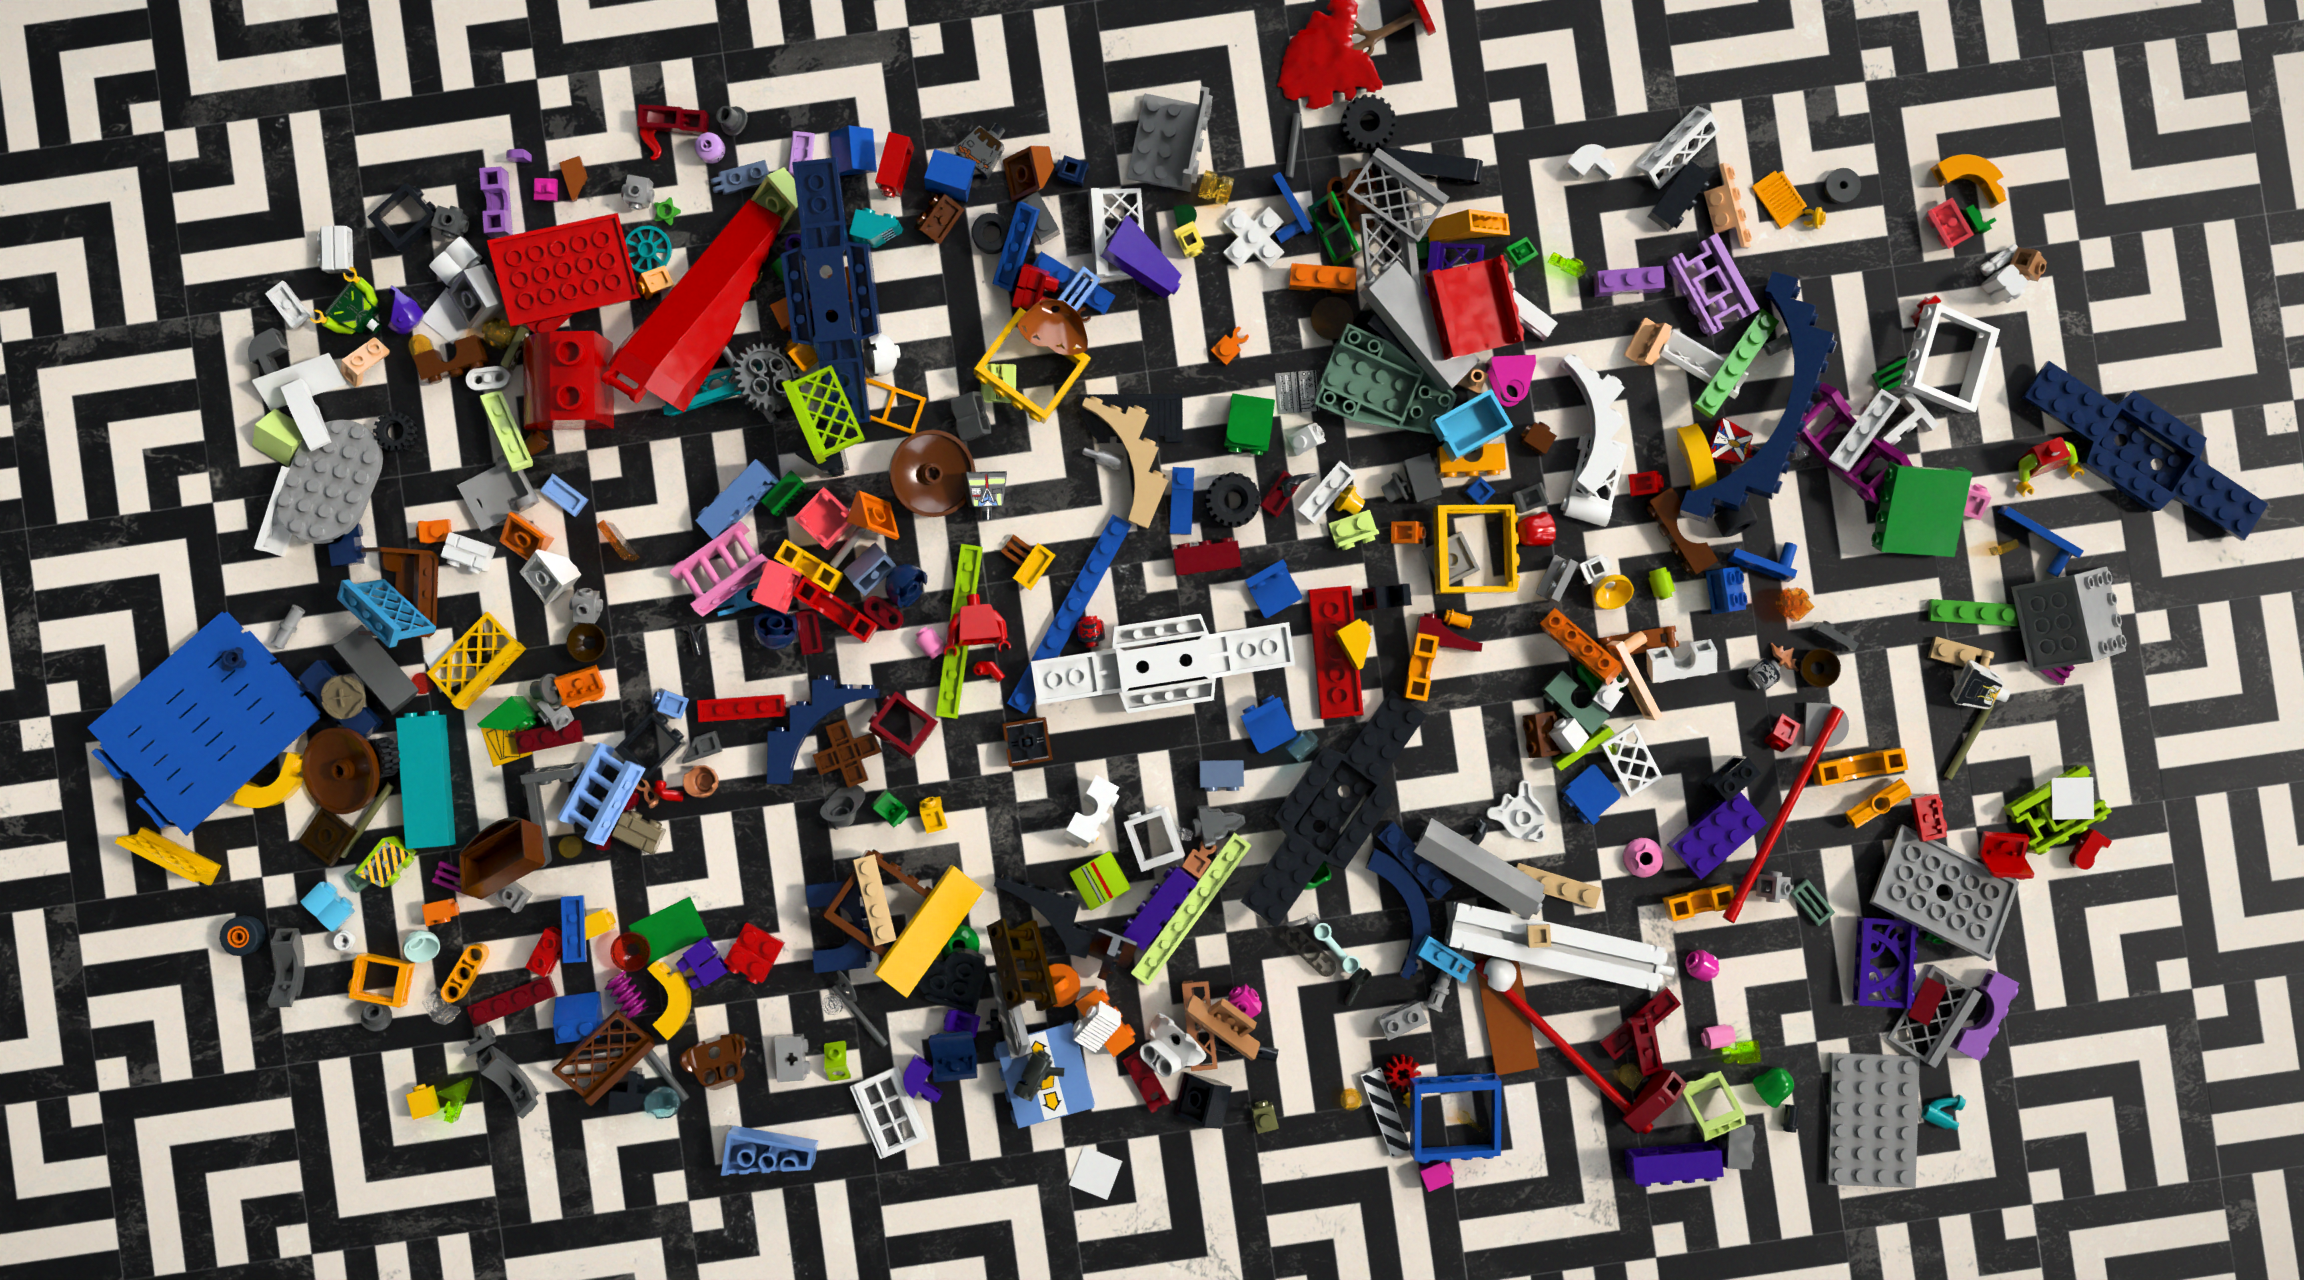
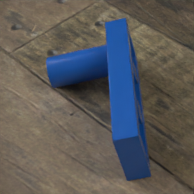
M1281 172L1275 174L1273 178L1297 218L1275 232L1280 243H1283L1303 230L1306 235L1314 230Z
M1785 542L1779 563L1737 548L1729 552L1727 561L1779 580L1790 582L1796 577L1797 573L1796 569L1791 568L1797 545Z
M584 895L561 897L563 963L587 962Z

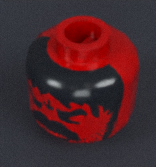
M1097 616L1081 617L1080 621L1076 623L1078 642L1085 643L1086 648L1099 646L1098 642L1105 639L1103 620L1098 619Z

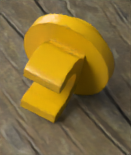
M1817 207L1815 211L1812 209L1804 211L1806 215L1813 216L1811 221H1803L1806 227L1815 226V229H1820L1822 225H1825L1826 212H1822L1821 207Z

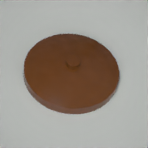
M925 430L907 437L896 448L889 465V481L895 497L907 510L924 517H941L958 510L967 501L961 473L976 472L970 451L957 437L944 431Z
M346 727L325 729L317 733L305 748L302 760L303 778L308 792L318 805L331 813L349 814L365 808L372 801L379 786L380 770L373 748L361 734Z

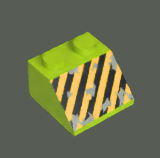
M398 836L382 838L355 871V874L380 887L393 886L401 877L399 873L404 868L407 869L414 862L413 856L417 851L406 849L405 842Z

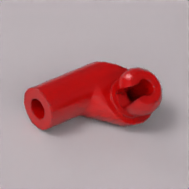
M655 781V787H653L655 794L667 801H683V791L666 789L667 783L665 781Z

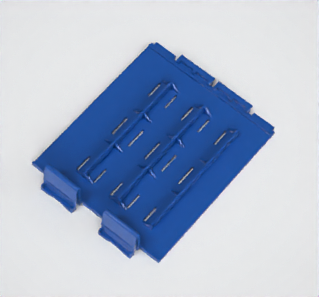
M228 611L218 614L87 727L101 742L99 746L103 749H94L91 753L105 765L110 774L117 780L122 777L134 778L146 792L144 795L147 798L140 797L136 801L139 806L152 817L160 829H164L166 826L178 827L186 836L321 718L319 716L321 712L307 696L301 697L306 690L280 662L272 665L277 659L250 630L242 633L241 631L244 628ZM236 647H240L244 650L243 658L247 662L244 668H234L231 672L225 670L223 658L218 659L224 651L235 650Z

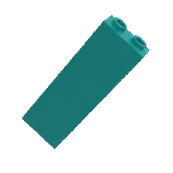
M439 711L425 712V716L417 717V713H404V718H396L398 750L400 753L399 765L406 849L454 845L456 844L446 715H439Z

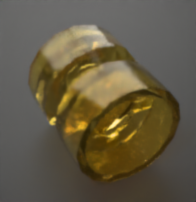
M1205 170L1198 197L1206 200L1214 198L1216 203L1227 206L1235 178L1225 175L1220 178L1217 173Z

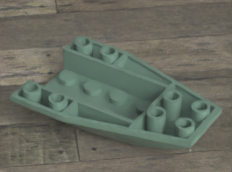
M1347 323L1332 350L1320 379L1314 405L1354 422L1435 435L1430 425L1435 419L1452 410L1457 394L1450 389L1442 392L1421 366L1387 340Z

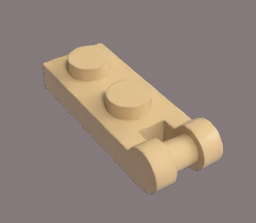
M1933 637L1928 658L1963 668L1968 659L1975 662L1976 656H1980V665L1989 670L1991 668L1989 667L1990 659L1994 657V652L1975 648L1940 637Z

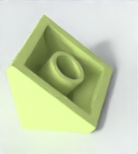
M273 409L255 424L252 446L290 467L295 453L304 438L294 419L277 409Z

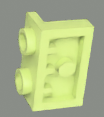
M1370 510L1328 524L1336 549L1342 547L1343 551L1355 547L1354 542L1362 540L1364 544L1376 540L1375 535L1379 534Z

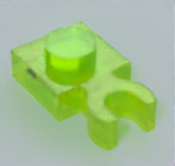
M1555 252L1551 254L1547 262L1579 279L1587 269L1581 260L1576 258L1566 259Z
M1757 1039L1735 1042L1736 1048L1733 1049L1729 1046L1720 1048L1722 1052L1729 1051L1730 1053L1728 1058L1722 1059V1062L1726 1064L1734 1062L1735 1059H1737L1739 1065L1762 1062L1759 1040Z

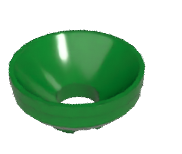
M960 924L941 950L943 956L947 958L953 951V942L960 939L964 941L965 949H972L978 952L980 947L979 937L971 927Z

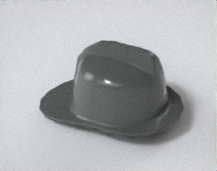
M847 785L840 787L821 807L820 814L822 818L829 821L835 830L852 824L856 818L857 809L865 799L864 789L859 785L849 788Z

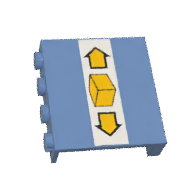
M1073 1020L1066 1021L1063 1025L1028 1034L1032 1053H1038L1039 1050H1042L1051 1055L1050 1060L1053 1063L1050 1067L1065 1068L1064 1077L1049 1076L1046 1080H1043L1041 1083L1042 1088L1034 1096L1032 1102L1013 1093L1018 1081L1026 1082L1021 1075L1031 1055L1010 1060L1006 1040L996 1041V1047H993L996 1060L1000 1059L1002 1068H999L1002 1081H1006L1008 1089H1005V1096L1007 1102L1012 1103L1011 1118L1013 1123H1017L1018 1129L1095 1108V1101L1079 1043L1073 1040Z

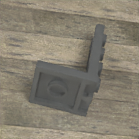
M583 762L530 769L531 771L525 772L524 775H520L521 783L525 784L523 786L524 798H527L529 806L526 809L527 818L532 823L541 826L542 837L544 838L543 853L545 863L540 868L545 867L552 861L540 785L551 784V781L557 779L560 782L572 781L573 778L578 777V774L583 771Z

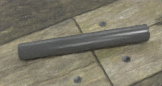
M1293 113L1285 171V178L1293 179L1301 122L1300 113Z
M652 1049L646 1055L680 1100L684 1102L689 1098V1095Z

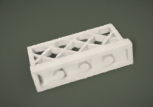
M1091 188L1088 192L1093 273L1099 278L1130 276L1120 269L1118 271H1108V261L1100 255L1107 245L1106 240L1116 229L1115 227L1111 230L1105 225V218L1110 214L1118 222L1122 220L1113 212V209L1119 203L1129 211L1126 215L1129 216L1131 213L1138 219V226L1144 232L1141 188L1101 190L1099 188ZM1127 194H1136V204L1132 208L1122 200ZM1103 195H1112L1117 200L1111 209L1104 204Z

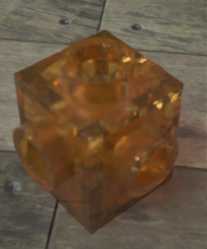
M1798 587L1786 588L1778 595L1780 599L1775 602L1779 606L1777 608L1778 611L1785 618L1789 617L1792 622L1799 621L1815 607L1808 600L1810 597L1807 592Z

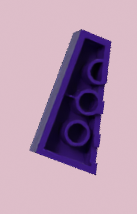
M1177 864L1174 868L1170 866L1163 874L1165 879L1161 885L1155 884L1149 892L1152 895L1147 902L1143 900L1136 909L1138 914L1135 918L1132 919L1130 917L1122 927L1125 929L1123 935L1137 942L1138 947L1143 951L1161 930L1163 923H1166L1176 910L1175 908L1187 898L1188 891L1194 889L1198 884L1194 877Z

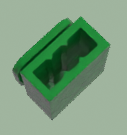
M1232 393L1224 447L1228 448L1229 452L1241 453V450L1250 451V455L1262 456L1263 453L1268 452L1275 399Z

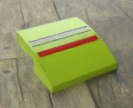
M1111 851L1070 872L1090 911L1131 889Z

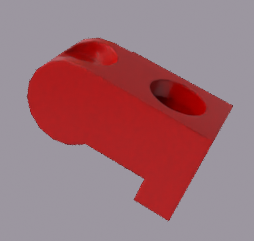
M2088 828L2083 832L2070 853V864L2075 868L2090 869L2094 865L2095 856L2101 847L2108 848L2112 841L2096 830Z

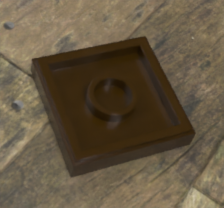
M321 807L298 842L328 866L333 867L358 830L339 815Z

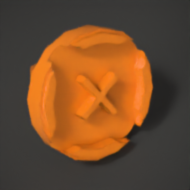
M1054 963L1049 965L1058 1002L1054 1007H1064L1071 1004L1080 992L1081 980L1078 973L1067 964Z

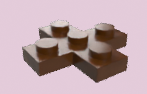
M847 719L826 726L832 748L813 754L819 774L822 775L841 768L848 788L868 781L869 778L862 759L882 752L876 735L869 733L854 739Z

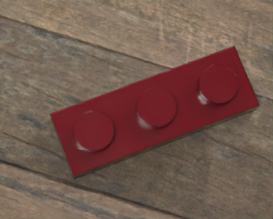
M581 720L571 721L567 726L562 727L558 731H555L552 726H546L514 733L518 754L585 741Z

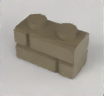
M634 810L623 812L612 836L651 855L655 854L666 832V829L661 828L662 823L650 819L648 822L642 819L643 815Z

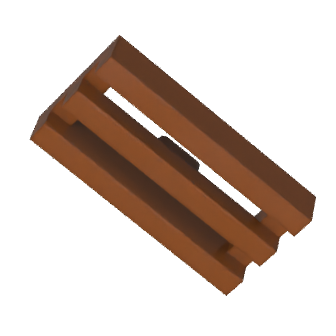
M1013 534L1001 552L1022 566L1023 562L1009 553V548L1027 559L1028 555L1014 546V541L1030 552L1033 548Z

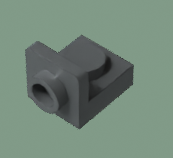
M487 1023L477 1027L481 1036L468 1041L470 1046L463 1049L467 1057L497 1042L494 1029L488 1026Z

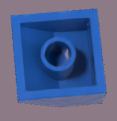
M600 991L560 996L555 999L553 1027L556 1044L584 1040L604 1021Z

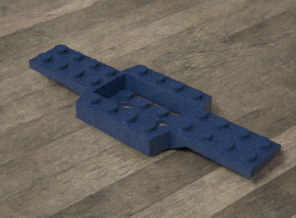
M837 157L792 162L801 225V247L781 254L792 342L813 345L815 347L820 370L832 365L857 422H871L861 340L882 332L871 245L848 241ZM845 250L857 333L853 331L843 257ZM824 265H828L832 269V276L830 278H824L820 274V270ZM829 310H835L838 313V319L834 323L829 322L826 318V313ZM831 373L822 376V384L830 385L832 380ZM822 388L824 398L827 390ZM831 391L827 401L837 404L841 395ZM825 405L826 416L831 417L835 408ZM839 410L835 419L845 422L849 413Z
M2046 361L2022 397L2077 433L2086 443L2080 462L2081 466L2151 512L2160 511L2173 499L2187 505L2238 540L2245 541L2268 506V503L2200 460L2207 440L2205 436L2134 390L2125 393L2116 403H2113L2051 361ZM2117 415H2123L2185 457H2179ZM2118 434L2123 435L2126 439V443L2122 447L2117 446L2115 443V437ZM2154 458H2158L2162 462V467L2158 471L2154 470L2151 466Z

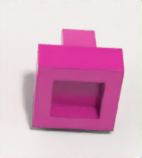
M534 178V200L537 202H557L558 180Z

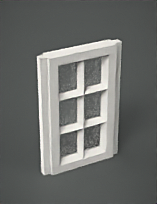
M899 1066L850 1086L880 1159L929 1138L914 1101L905 1090L903 1075Z

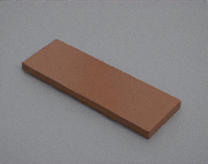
M1472 951L1474 964L1481 958L1487 962L1488 959L1496 957ZM1510 960L1517 972L1516 980L1511 988L1527 1003L1519 961ZM1476 971L1495 1073L1503 1075L1539 1068L1531 1022L1499 991L1490 987L1488 981Z

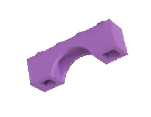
M1988 969L1979 986L1986 999L1985 1015L1977 1024L1970 1027H1961L1950 1047L1981 1061L1989 1051L1988 1045L1991 1039L1997 1035L1999 1031L1998 1025L2001 1019L2006 1017L2009 1010L2008 1005L2011 999L2016 997L2020 983Z

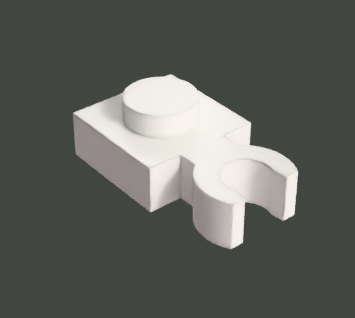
M1615 678L1608 686L1602 683L1592 700L1611 712L1623 695L1619 691L1620 687L1626 686L1629 679L1624 678L1619 683Z

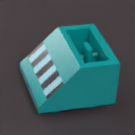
M862 208V210H855L849 235L854 242L870 244L871 247L877 248L900 235L903 228L894 215L884 213L881 216L875 214V211L872 209Z

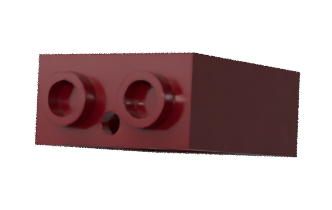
M896 691L892 696L888 695L881 704L883 706L882 710L879 713L875 711L868 721L871 723L869 731L911 761L934 731L938 721ZM896 702L926 723L909 746L879 725Z

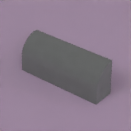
M360 625L333 646L334 650L393 716L417 695L419 689L372 636L358 635V631H367L363 625Z

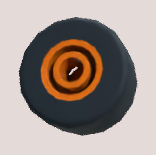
M243 915L228 920L220 931L219 939L221 946L226 952L233 956H243L256 952L262 947L266 932L264 925L259 919Z

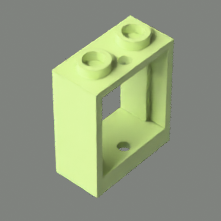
M1721 1071L1708 1073L1700 1080L1686 1083L1687 1086L1681 1093V1097L1705 1141L1746 1125L1745 1114ZM1720 1085L1733 1111L1705 1122L1692 1096Z

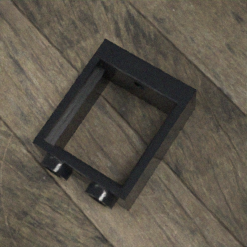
M407 182L367 216L393 247L402 253L432 228L431 224L437 209L431 201L427 203L422 198L425 194L418 186L412 187ZM408 195H411L427 215L400 238L383 217Z
M651 712L614 749L625 761L639 764L645 768L641 776L644 780H650L686 744L683 740L684 735L677 728L672 729L667 724L669 720L660 712L658 714ZM655 722L675 744L650 768L629 746Z
M1734 755L1701 784L1715 800L1729 802L1762 773L1748 757ZM1721 771L1725 772L1724 776H1721Z

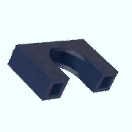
M856 879L838 906L850 914L854 927L870 937L869 927H865L867 916ZM844 881L808 884L806 886L808 908L827 906ZM852 937L842 946L820 948L812 951L814 973L867 968L869 962H872V951Z

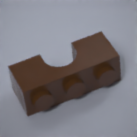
M474 334L454 341L457 353L455 358L449 362H444L440 351L435 349L413 355L421 380L432 385L442 382L444 377H457L462 375L465 370L483 368V364L488 363L489 360L481 337Z

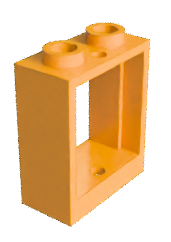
M365 952L358 954L352 963L354 973L353 978L348 983L349 998L398 1008L406 1006L416 962ZM368 961L399 967L393 997L363 991Z

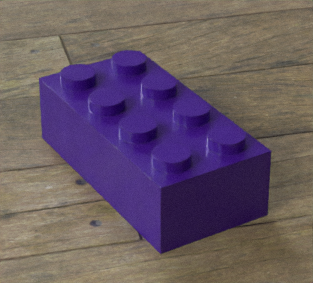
M1739 792L1729 802L1718 800L1671 840L1667 846L1695 878L1701 880L1765 826L1767 822L1747 798Z
M1712 1142L1624 1149L1626 1175L1635 1184H1638L1639 1187H1649L1651 1183L1659 1182L1660 1185H1672L1673 1181L1694 1183L1695 1179L1716 1181L1717 1177H1724L1722 1151Z

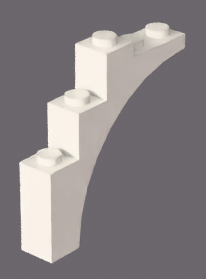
M1568 353L1559 365L1572 377L1581 390L1591 423V440L1588 455L1581 472L1572 484L1589 498L1626 456L1619 444L1610 442V439L1625 423V420L1622 419L1623 416L1620 412L1609 408L1625 387L1621 385L1622 382L1617 377L1610 376L1609 374L1603 380L1600 379V375L1595 370L1588 369L1583 365V361L1578 356Z

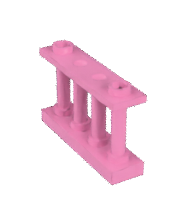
M741 521L730 525L725 532L687 559L678 562L670 570V573L679 581L684 578L696 597L695 601L690 605L702 617L763 574L761 568L763 563H767L768 558L762 553L756 555L744 536L750 530ZM735 541L739 543L749 559V563L742 568L738 567L726 549ZM718 553L732 572L723 581H721L708 561ZM700 566H702L714 585L706 593L702 592L691 574Z

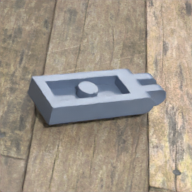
M765 160L719 172L718 177L711 179L712 185L721 184L713 187V192H723V195L760 186L769 174L767 163Z

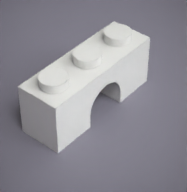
M1711 639L1690 642L1689 652L1679 659H1674L1668 646L1646 650L1647 672L1652 683H1662L1669 680L1717 673V650Z
M1096 775L1083 799L1092 804L1095 814L1084 816L1076 812L1064 837L1087 848L1089 843L1094 844L1100 833L1096 831L1099 824L1104 826L1110 815L1106 812L1108 807H1114L1119 798V795L1116 794L1119 787Z

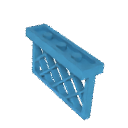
M349 579L341 581L337 599L389 648L396 647L398 640L435 633L436 626L385 579L354 584ZM372 595H376V596H379V597H383V598H385V599H381V598H378V597H374V596H372ZM385 607L396 609L398 611L390 610ZM400 611L410 613L411 615L401 613ZM398 619L411 622V624H410V623H406V622L399 621ZM413 623L423 625L424 627L413 625Z

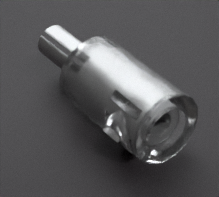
M1088 448L1083 449V455L1096 459V464L1108 467L1111 470L1120 471L1125 456L1102 448L1098 452Z

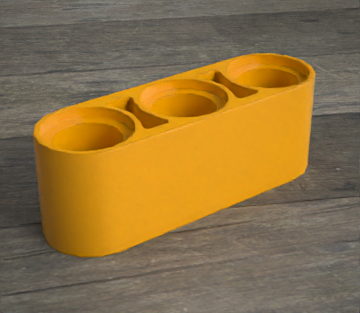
M477 943L465 949L442 987L441 996L446 1002H455L466 995L489 957V949L485 944ZM474 949H478L480 951L479 959H476L473 956ZM463 967L469 971L468 978L462 975L461 970ZM451 986H454L458 991L456 997L450 992Z

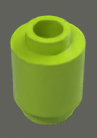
M1666 567L1650 571L1648 579L1654 598L1659 597L1660 600L1673 597L1672 592L1676 590L1670 571L1667 572Z

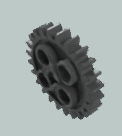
M760 343L757 347L755 344H752L749 348L746 347L742 353L737 355V360L732 364L736 368L731 371L732 374L736 375L731 382L738 384L734 390L742 392L739 398L746 397V405L752 402L753 410L760 406L762 413L766 409H768L769 413H772L775 409L779 412L783 407H788L790 401L782 382L789 379L791 382H794L800 377V374L794 373V370L798 367L791 366L790 364L793 359L787 360L785 358L787 352L785 351L780 354L779 347L772 350L771 344H768L766 347H764L763 343Z

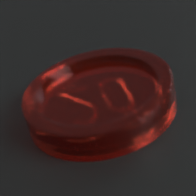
M417 673L411 680L419 689L418 694H427L433 689L434 681L426 673Z

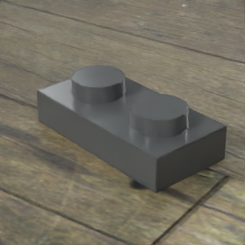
M1827 621L1815 622L1812 626L1811 631L1847 651H1855L1859 644L1853 640L1854 636L1844 631L1842 633L1834 629L1835 626Z

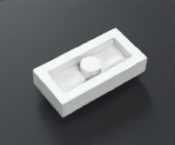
M282 280L265 293L291 328H297L311 317V314L285 281Z

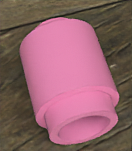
M925 626L915 634L918 637L915 642L926 656L934 659L943 652L944 642L932 627L928 630Z
M1723 1024L1704 1028V1032L1701 1033V1040L1703 1045L1711 1050L1731 1046V1043L1736 1042V1036L1731 1025Z

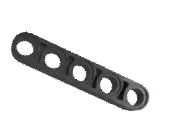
M1379 148L1423 179L1471 185L1481 183L1482 160L1395 148ZM1376 166V171L1381 173L1380 168Z

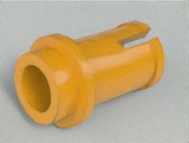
M1447 609L1443 622H1446L1448 626L1453 624L1468 630L1472 622V616L1454 612V609Z

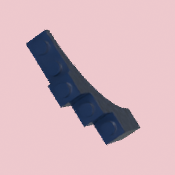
M818 675V680H812V706H809V701H796V705H790V731H787V727H774V731H768L767 784H791L799 750L807 735L818 722L832 711L848 703L862 699L880 698V689H875V685H862L861 689H853V684H840V689H837V680H831V675Z

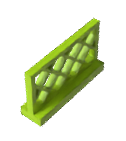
M832 365L794 382H791L790 379L782 382L818 464L825 462L826 457L865 440ZM831 373L832 380L829 386L819 383L822 376ZM806 383L813 385L809 395L800 392L799 387ZM817 387L827 390L823 399L813 396ZM831 391L841 395L837 404L827 401ZM811 400L821 403L817 413L808 410ZM825 405L835 408L831 417L822 415ZM839 410L849 413L845 422L835 419ZM819 418L829 421L825 431L816 428ZM833 423L843 426L839 436L829 433ZM847 428L857 431L858 436L851 439L844 438ZM827 436L837 439L835 446L829 449H825L824 446Z

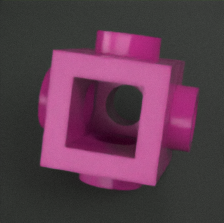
M1245 984L1242 987L1237 986L1230 991L1228 1002L1250 1018L1261 1012L1262 1002L1253 988L1250 989Z

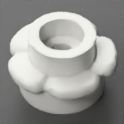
M342 930L334 936L333 943L339 951H349L353 948L356 939L350 931Z

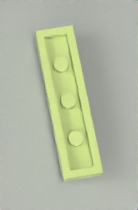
M499 390L481 395L480 402L511 472L532 467L533 461L502 391Z

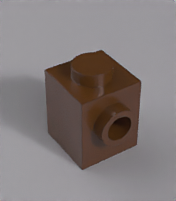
M1534 422L1531 426L1526 425L1521 433L1523 439L1520 443L1543 456L1547 453L1557 435L1549 431L1551 428L1542 422Z

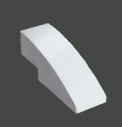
M300 378L282 386L281 390L309 449L313 451L331 443L319 407L314 403L308 385Z

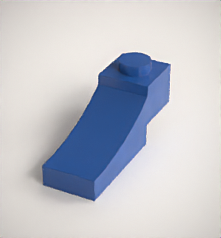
M1173 467L1170 534L1191 535L1194 468Z

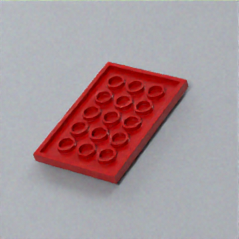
M618 213L487 240L510 327L641 298Z

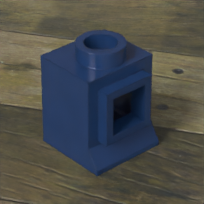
M1064 155L1063 160H1058L1055 172L1058 173V180L1083 188L1086 171L1089 170V162ZM1067 163L1077 166L1075 174L1065 172Z

